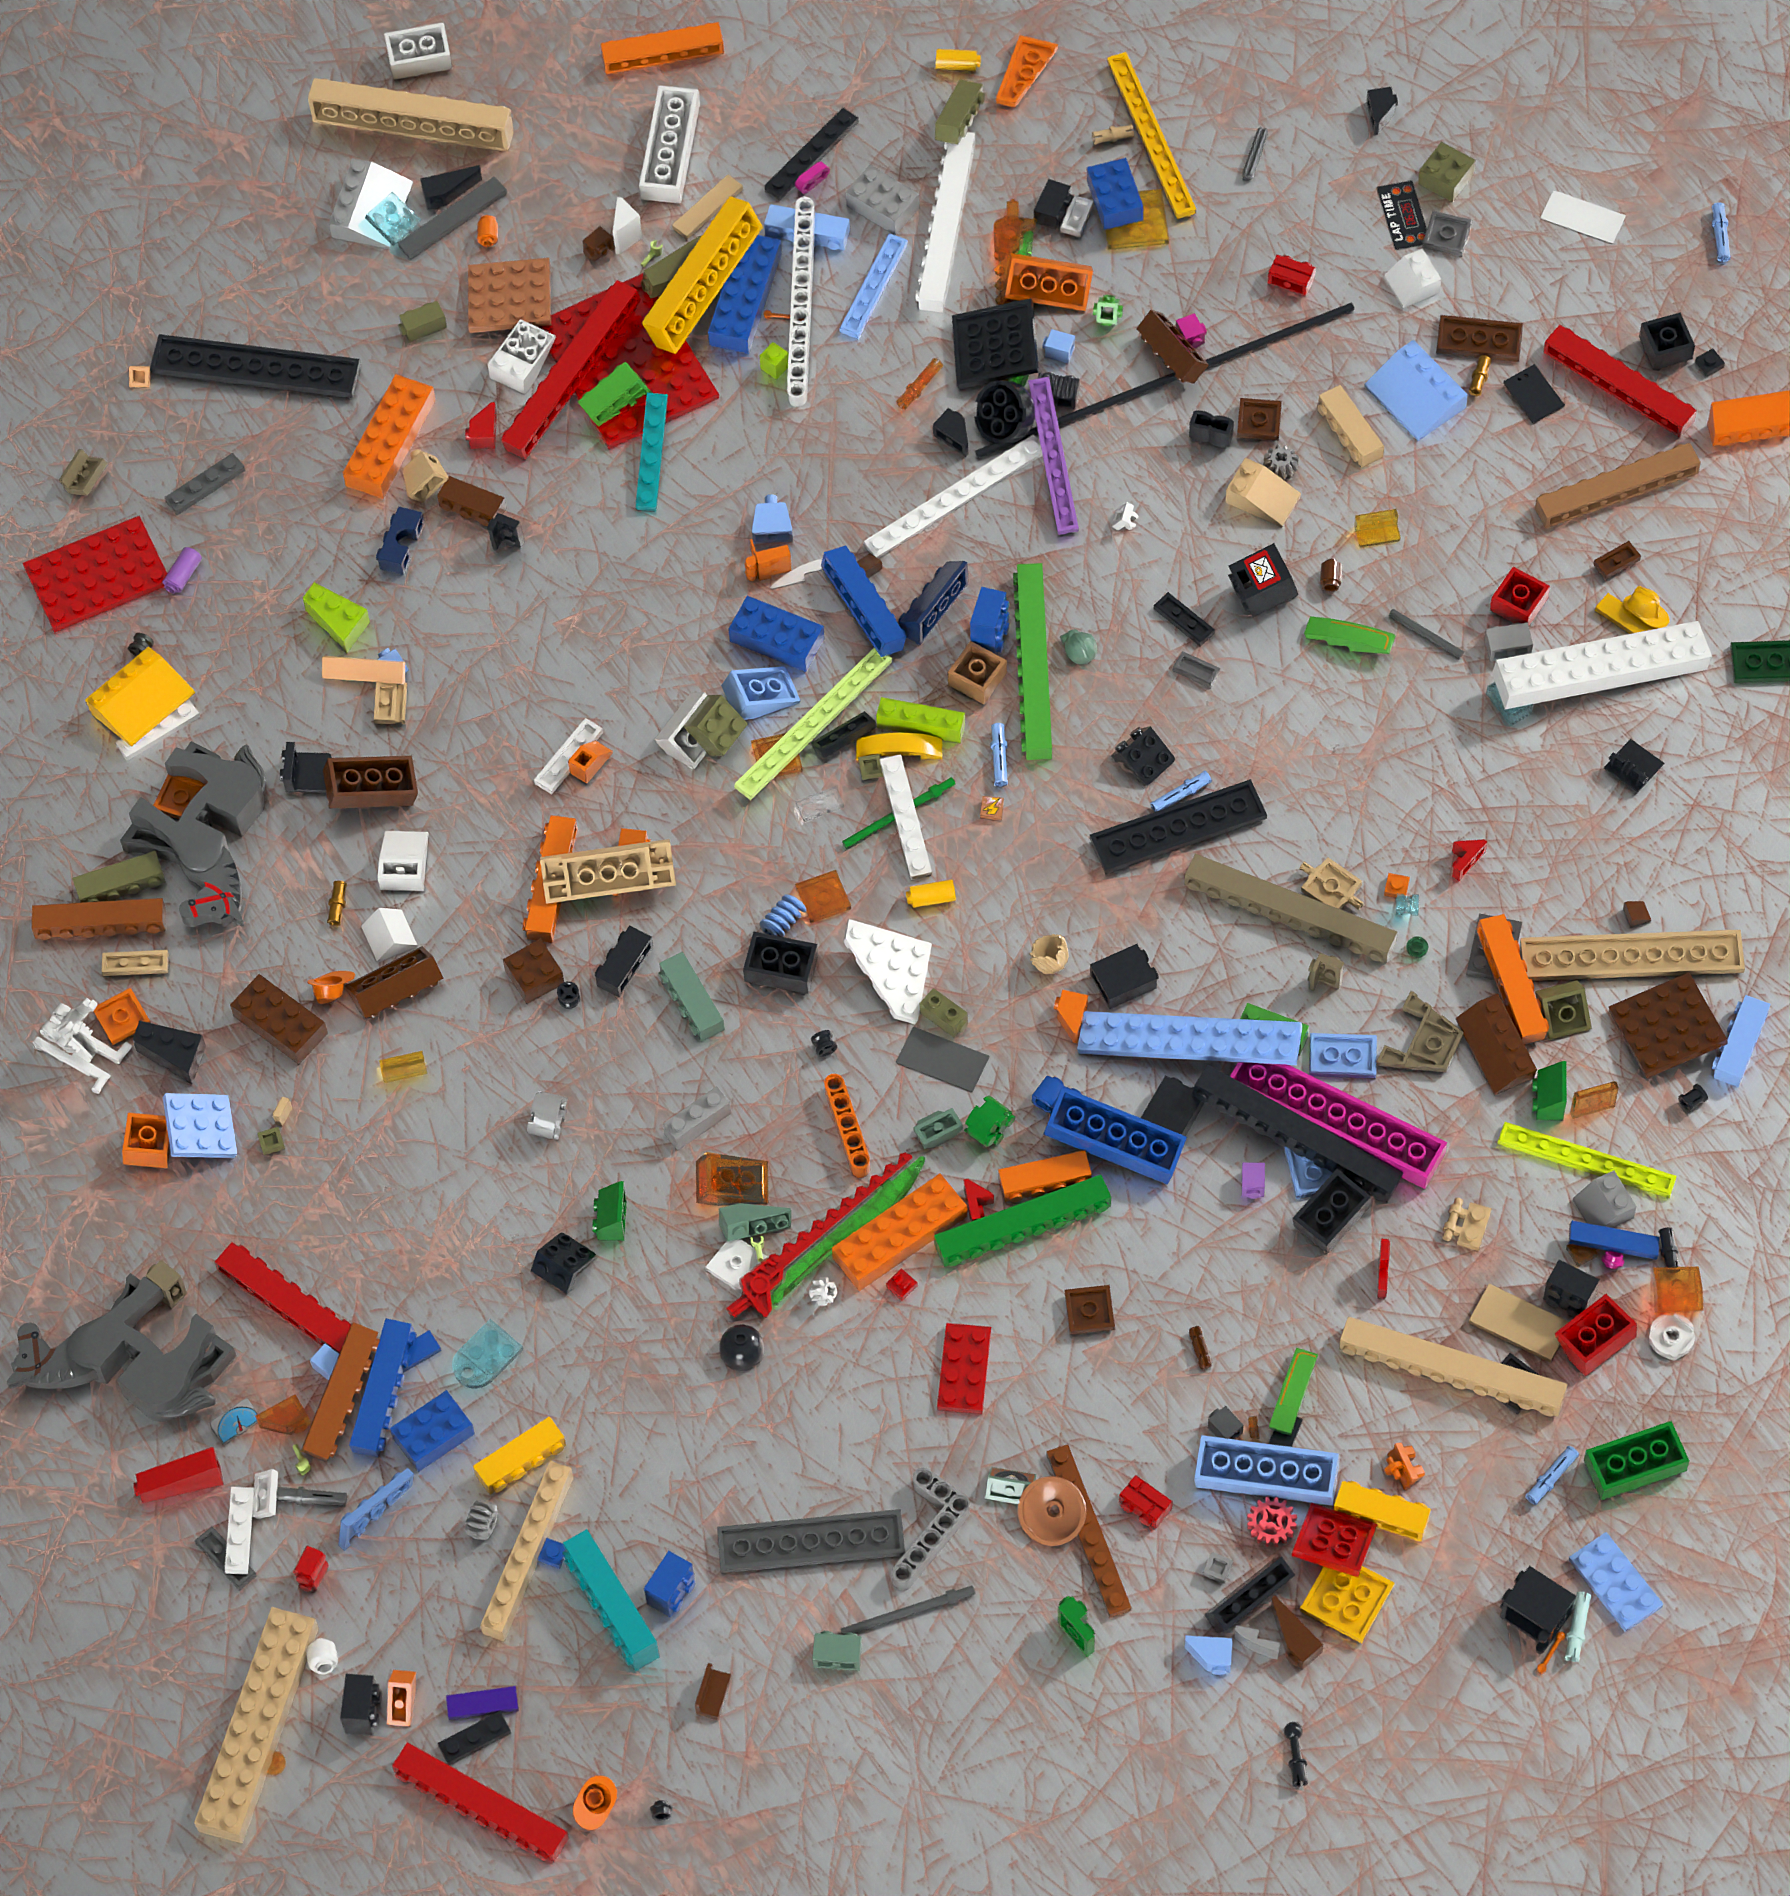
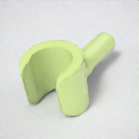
M653 240L650 252L640 265L645 267L654 256H660L663 244L660 247H656L657 240Z
M760 1236L761 1241L759 1243H755L753 1237L750 1238L751 1246L755 1248L759 1262L763 1261V1236Z
M295 1444L293 1449L299 1460L295 1467L303 1476L311 1470V1466L302 1455L299 1446Z

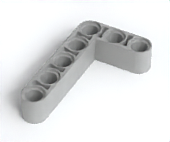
M919 1468L914 1472L913 1487L916 1493L940 1509V1512L893 1567L892 1582L895 1588L899 1590H907L914 1584L970 1515L969 1499L927 1468ZM925 1478L929 1482L927 1484H920L918 1480ZM938 1492H945L947 1494L942 1498L936 1496ZM956 1505H963L965 1509L957 1511L954 1507ZM942 1522H949L951 1526L943 1528L940 1524ZM929 1539L937 1541L934 1545H928L925 1542ZM915 1556H919L922 1558V1561L917 1563L913 1562L911 1559ZM904 1573L908 1575V1578L900 1580L897 1576Z

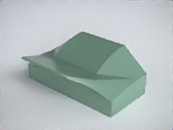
M951 1108L945 1112L938 1110L918 1120L917 1126L913 1127V1130L923 1148L926 1149L934 1148L954 1138L963 1130V1124L954 1109Z

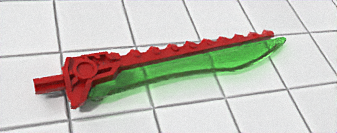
M906 1152L901 1153L897 1165L892 1163L885 1165L883 1176H871L869 1187H857L853 1199L849 1197L842 1198L839 1210L834 1208L827 1210L825 1221H820V1219L813 1221L811 1232H798L795 1244L790 1242L784 1243L781 1255H776V1253L769 1255V1258L764 1259L739 1279L742 1296L726 1308L729 1315L736 1318L751 1306L759 1314H762L763 1318H767L772 1311V1305L778 1306L806 1276L832 1255L833 1246L905 1198L924 1165L925 1157H919L893 1181H890L889 1179L909 1164L913 1158L912 1155ZM881 1186L883 1187V1189L879 1193H877L872 1199H870L865 1205H863L858 1211H856L851 1217H849L844 1223H842L837 1229H835L830 1235H828L823 1241H821L816 1247H814L809 1253H807L802 1259H800L795 1265H793L786 1272L785 1282L773 1293V1295H771V1293L782 1283L784 1269H786L791 1263H793L798 1257H800L805 1251H807L812 1245H814L819 1239H821L826 1233H828L833 1227H835L840 1221H842L847 1215H849L854 1209H856L861 1203H863Z

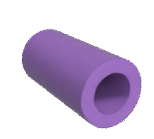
M189 547L183 548L163 580L164 588L168 592L175 594L182 591L202 560L201 555L196 550Z

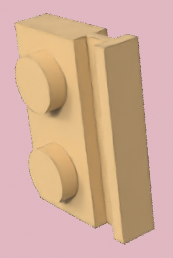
M376 682L374 724H405L407 683Z

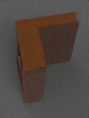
M707 1664L695 1702L697 1715L719 1720L732 1674L714 1670L713 1664Z

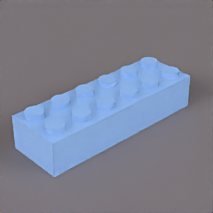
M1201 1435L1194 1478L1195 1485L1198 1488L1272 1498L1278 1497L1280 1499L1333 1506L1340 1463L1339 1453Z

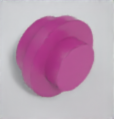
M1606 1251L1605 1255L1602 1256L1601 1260L1608 1268L1618 1269V1267L1624 1265L1623 1254Z

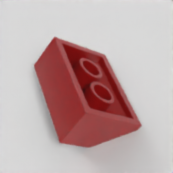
M1605 1294L1555 1332V1336L1570 1362L1583 1375L1587 1376L1637 1337V1323L1615 1301Z

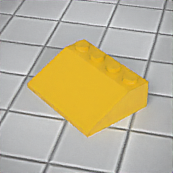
M148 646L87 697L85 701L91 714L132 747L195 694V691L162 656Z

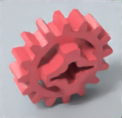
M1266 1497L1265 1503L1258 1500L1257 1507L1251 1506L1250 1512L1252 1514L1247 1515V1520L1250 1521L1247 1523V1529H1253L1250 1536H1258V1544L1264 1540L1266 1541V1547H1269L1270 1542H1274L1275 1547H1278L1279 1541H1282L1284 1544L1287 1543L1286 1536L1293 1537L1294 1532L1292 1530L1297 1528V1523H1295L1297 1515L1292 1514V1506L1286 1507V1500L1278 1503V1497H1275L1274 1501H1270L1269 1497ZM1260 1514L1262 1520H1260L1259 1524H1257L1256 1520ZM1287 1519L1288 1524L1286 1528L1283 1529L1282 1524L1285 1523V1520Z

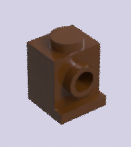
M601 226L582 240L583 253L590 260L596 261L600 257L605 256L609 250H615L614 237Z

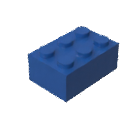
M1126 158L1087 167V184L1104 230L1143 221V203Z
M981 587L970 621L971 641L996 655L1002 653L1004 646L1003 635L1008 634L1010 623H1008L1010 614L1008 612L1009 601H1006V592Z
M447 1390L390 1428L394 1441L417 1472H420L475 1434L472 1423Z

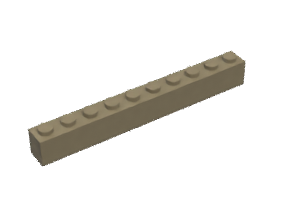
M1198 854L1194 855L1185 873L1184 885L1188 886L1191 890H1199L1207 893L1212 898L1225 900L1232 906L1246 908L1253 914L1264 915L1271 921L1282 922L1294 930L1300 929L1309 933L1312 937L1323 938L1336 946H1344L1356 954L1362 953L1377 962L1387 963L1397 941V931Z

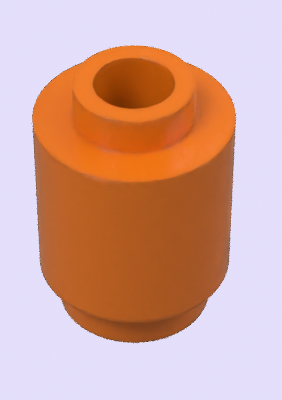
M491 215L480 217L477 223V241L484 247H491L498 241V223L495 217Z

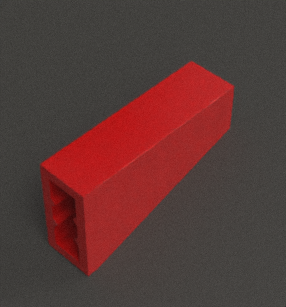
M214 1447L137 1473V1482L133 1483L135 1495L140 1496L143 1503L224 1485L220 1463Z

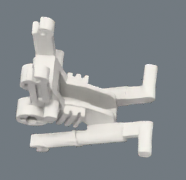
M86 998L77 1004L74 1009L59 1003L53 1011V1015L49 1019L50 1021H46L40 1029V1033L49 1041L57 1043L66 1052L38 1036L32 1042L34 1044L33 1047L39 1051L43 1050L59 1059V1061L70 1065L87 1076L95 1077L97 1081L91 1090L99 1094L111 1076L90 1063L94 1055L98 1053L112 1062L120 1064L124 1056L132 1048V1045L125 1041L120 1049L115 1051L109 1045L91 1036L93 1031L89 1030L88 1026H85L83 1020L98 1005L93 999L90 1001Z

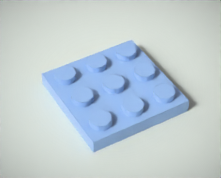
M164 1094L163 1104L171 1157H236L237 1148L228 1095Z

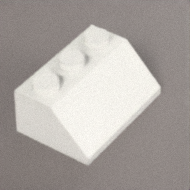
M705 692L690 693L654 739L669 756L692 769L696 768L707 752L683 726L706 698L707 694Z

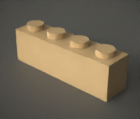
M1341 385L1319 395L1317 405L1319 413L1326 417L1331 430L1336 431L1339 435L1341 444L1349 449L1354 462H1358L1362 468L1383 457V443Z

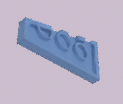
M408 1468L402 1473H396L386 1486H380L368 1500L364 1499L356 1510L352 1513L348 1512L343 1516L340 1521L338 1545L344 1551L350 1546L349 1540L353 1536L357 1535L360 1537L366 1531L364 1528L371 1519L376 1521L385 1511L387 1504L392 1506L412 1486L414 1473Z

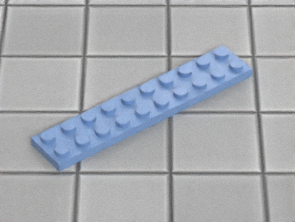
M1084 1011L1077 1047L1079 1054L1297 1065L1302 1023Z

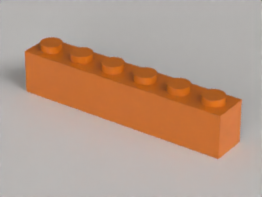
M719 22L600 43L606 74L724 53Z
M550 815L549 823H545L544 826L545 842L540 844L541 857L573 853L578 830L575 818ZM537 860L535 868L537 878L532 881L531 892H533L532 899H528L527 911L529 914L528 918L523 920L522 929L526 932L528 940L537 941L541 939L543 942L553 943L561 902L546 904L541 864Z
M1505 914L1479 920L1476 931L1503 1004L1524 1045L1544 1040L1549 1030L1548 1021L1546 1018H1543L1540 1000L1536 999L1534 995V984L1527 976L1525 960H1521L1519 943L1513 938L1511 922L1507 921Z

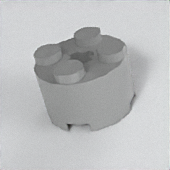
M538 1090L532 1104L530 1118L532 1122H528L527 1133L558 1140L561 1132L560 1125L561 1122H564L567 1112L568 1098Z

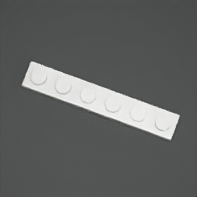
M901 754L880 759V765L910 880L931 876L932 870Z

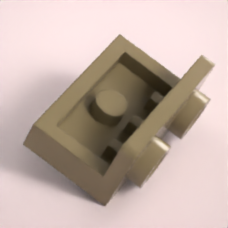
M78 449L61 475L59 482L69 494L87 496L108 463L104 458L89 457L83 449Z
M1319 953L1317 959H1312L1308 969L1310 971L1307 979L1310 982L1309 989L1314 991L1318 981L1339 989L1343 980L1344 962L1338 957Z

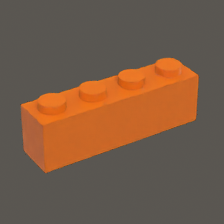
M1085 1150L998 1169V1179L1004 1202L1010 1201L1012 1203L1019 1202L1027 1197L1037 1198L1045 1193L1054 1192L1092 1178Z

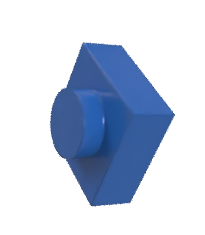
M546 1538L538 1556V1561L560 1569L564 1561L562 1554L565 1551L563 1543Z

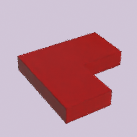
M1381 1239L1377 1298L1385 1299L1387 1296L1390 1257L1389 1239Z

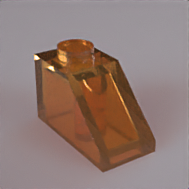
M296 1394L255 1416L261 1429L287 1435L301 1433L311 1425L309 1417Z

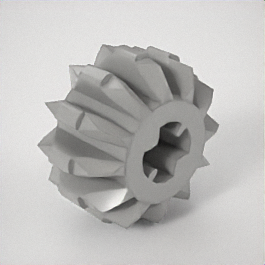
M1277 444L1276 449L1269 448L1268 453H1265L1263 465L1285 481L1286 475L1292 477L1294 472L1298 470L1299 458L1298 455H1295L1294 449L1288 450L1287 445L1280 448Z
M479 1500L474 1502L466 1520L465 1530L467 1535L472 1536L474 1539L487 1540L493 1533L494 1527H496L495 1524L498 1519L497 1506L488 1501Z

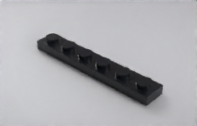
M843 107L764 185L765 190L781 200L795 186L796 180L804 172L818 163L859 123V118Z

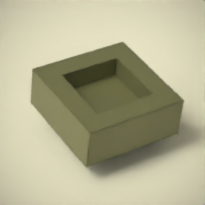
M880 754L858 757L862 780L883 777Z
M279 1127L257 1133L264 1156L285 1150Z

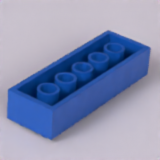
M757 235L724 283L708 330L709 346L749 354L782 255L780 239Z
M1065 1087L1061 1088L1043 1133L1045 1136L1080 1150H1085L1097 1157L1167 1185L1174 1173L1187 1139L1184 1135Z

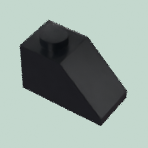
M1392 87L1367 90L1366 103L1374 135L1379 134L1394 115L1395 106H1398L1397 95L1393 94Z
M947 408L933 423V436L966 457L968 455V439L965 418L959 412Z

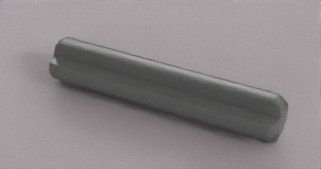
M1259 127L1257 129L1242 173L1244 179H1253L1268 136L1266 128Z

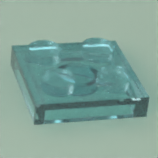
M393 191L364 217L392 246H395L421 221Z

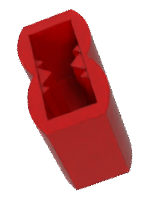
M306 1546L293 1570L296 1581L299 1584L298 1587L306 1592H311V1590L317 1591L329 1568L326 1555L322 1551Z

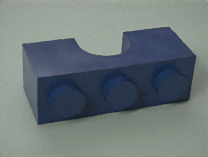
M398 506L396 514L393 513L391 516L390 529L384 534V544L382 548L378 549L376 560H378L381 570L404 575L411 557L409 547L399 543L404 539L418 540L424 526V518L422 512Z

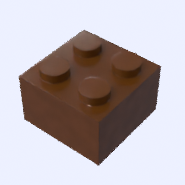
M541 939L503 959L505 972L526 1004L554 990L564 982L562 970Z

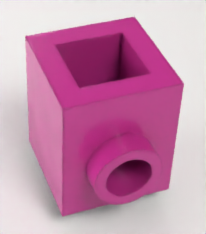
M1195 313L1176 320L1177 330L1194 349L1205 343L1207 331L1205 325L1199 322Z

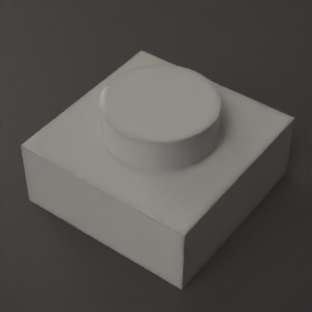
M1212 1552L1203 1575L1224 1584L1232 1568L1233 1560Z

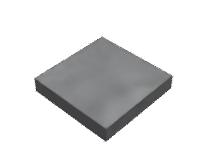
M1432 211L1422 248L1462 257L1472 226V220Z

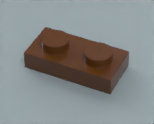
M1627 541L1595 559L1593 565L1606 580L1640 561L1641 555L1631 542Z

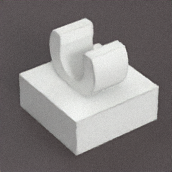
M1126 502L1116 509L1112 528L1119 531L1123 527L1128 530L1136 527V524L1130 521V519L1134 521L1138 518V514L1132 512L1134 505Z

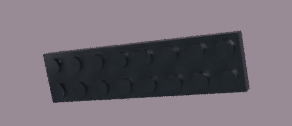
M1250 779L1090 834V841L1105 874L1262 821L1267 819V813Z

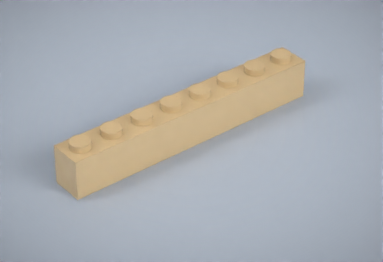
M552 1461L549 1462L481 1622L483 1635L505 1642L538 1564V1556L546 1538L551 1533L573 1481L572 1469L570 1467Z

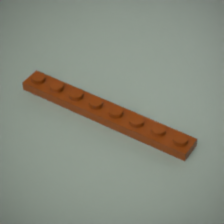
M1066 1444L1046 1451L1054 1475L1073 1483L1085 1500L1086 1519L1082 1530L1078 1534V1538L1109 1618L1131 1611L1132 1607L1069 1445Z

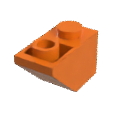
M596 740L581 745L568 760L570 774L588 784L613 754V751Z

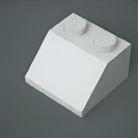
M1423 248L1403 256L1384 276L1403 308L1440 293L1441 278Z

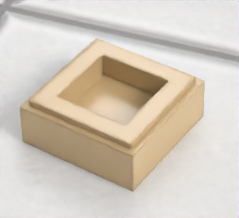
M281 1097L272 1114L276 1125L283 1127L292 1111L290 1099Z

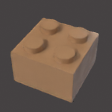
M970 641L948 671V685L985 704L1007 674V660Z

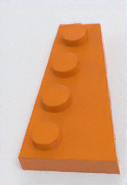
M1020 35L996 96V103L1016 107L1057 52L1058 44Z

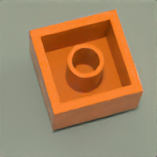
M128 1113L122 1149L123 1164L168 1168L170 1145L165 1116Z

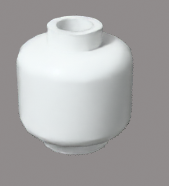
M319 1638L308 1645L306 1657L309 1668L319 1674L330 1673L338 1664L334 1643L330 1640Z

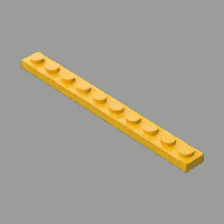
M1127 52L1107 57V63L1176 219L1196 214V207Z

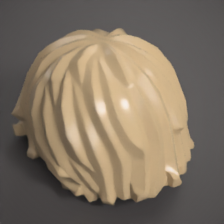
M1058 934L1045 935L1037 938L1032 944V953H1030L1032 958H1030V961L1039 971L1044 974H1054L1064 969L1069 958L1064 936Z

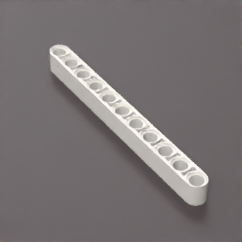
M809 197L799 198L795 205L787 378L788 399L790 404L795 407H800L806 403L808 389L815 232L814 202ZM806 263L807 265L800 266L799 264ZM801 281L806 282L805 284H798ZM805 300L803 303H798L797 301ZM799 318H804L803 321H797ZM800 336H801V337H804V338L801 339V340H797V339H796L797 337H800ZM797 355L803 356L801 358H795V356ZM798 373H799V374H802L800 377H795V376H794L795 374H798ZM795 392L801 393L798 396L793 395Z

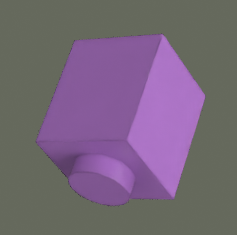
M1242 1163V1196H1247L1250 1199L1264 1197L1265 1163Z

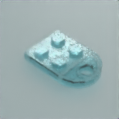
M489 1319L455 1354L452 1362L454 1375L457 1381L465 1387H485L524 1350L523 1346L494 1321ZM466 1369H471L474 1371V1374L470 1378H464L461 1376L462 1372Z

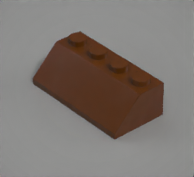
M421 946L345 985V988L359 1012L365 1018H373L379 1015L381 1010L387 1007L393 1008L405 998L415 997L419 994L420 990L426 987L432 988L444 978L433 955Z
M1498 993L1478 1001L1456 1017L1455 1020L1464 1032V1037L1494 1095L1535 1078L1537 1068Z

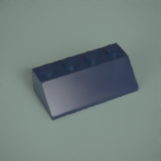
M948 561L943 567H939L935 572L934 579L930 583H926L919 598L916 597L912 601L908 612L900 616L898 624L905 630L908 639L921 645L968 585L967 562Z

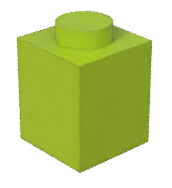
M774 342L759 355L761 370L776 380L788 368L789 352Z

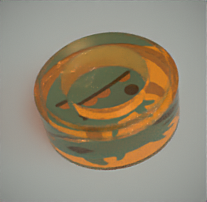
M1249 1416L1250 1438L1259 1439L1257 1416Z
M274 1751L270 1768L268 1767L267 1770L268 1774L277 1775L285 1769L286 1760L281 1753Z

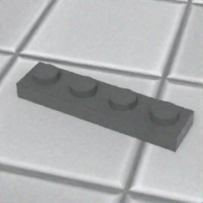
M231 453L165 496V502L176 515H179L245 472V466Z

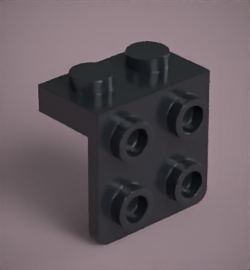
M1151 726L1145 728L1138 727L1130 733L1131 738L1120 742L1115 747L1116 751L1111 755L1115 762L1124 760L1143 785H1149L1175 761L1174 755Z
M286 742V750H282L281 755L284 769H280V782L284 783L285 791L326 793L323 768L327 759L332 758L331 754L297 752L295 742Z
M559 1233L537 1250L531 1272L568 1294L573 1288L577 1273L595 1259L596 1253L569 1235Z

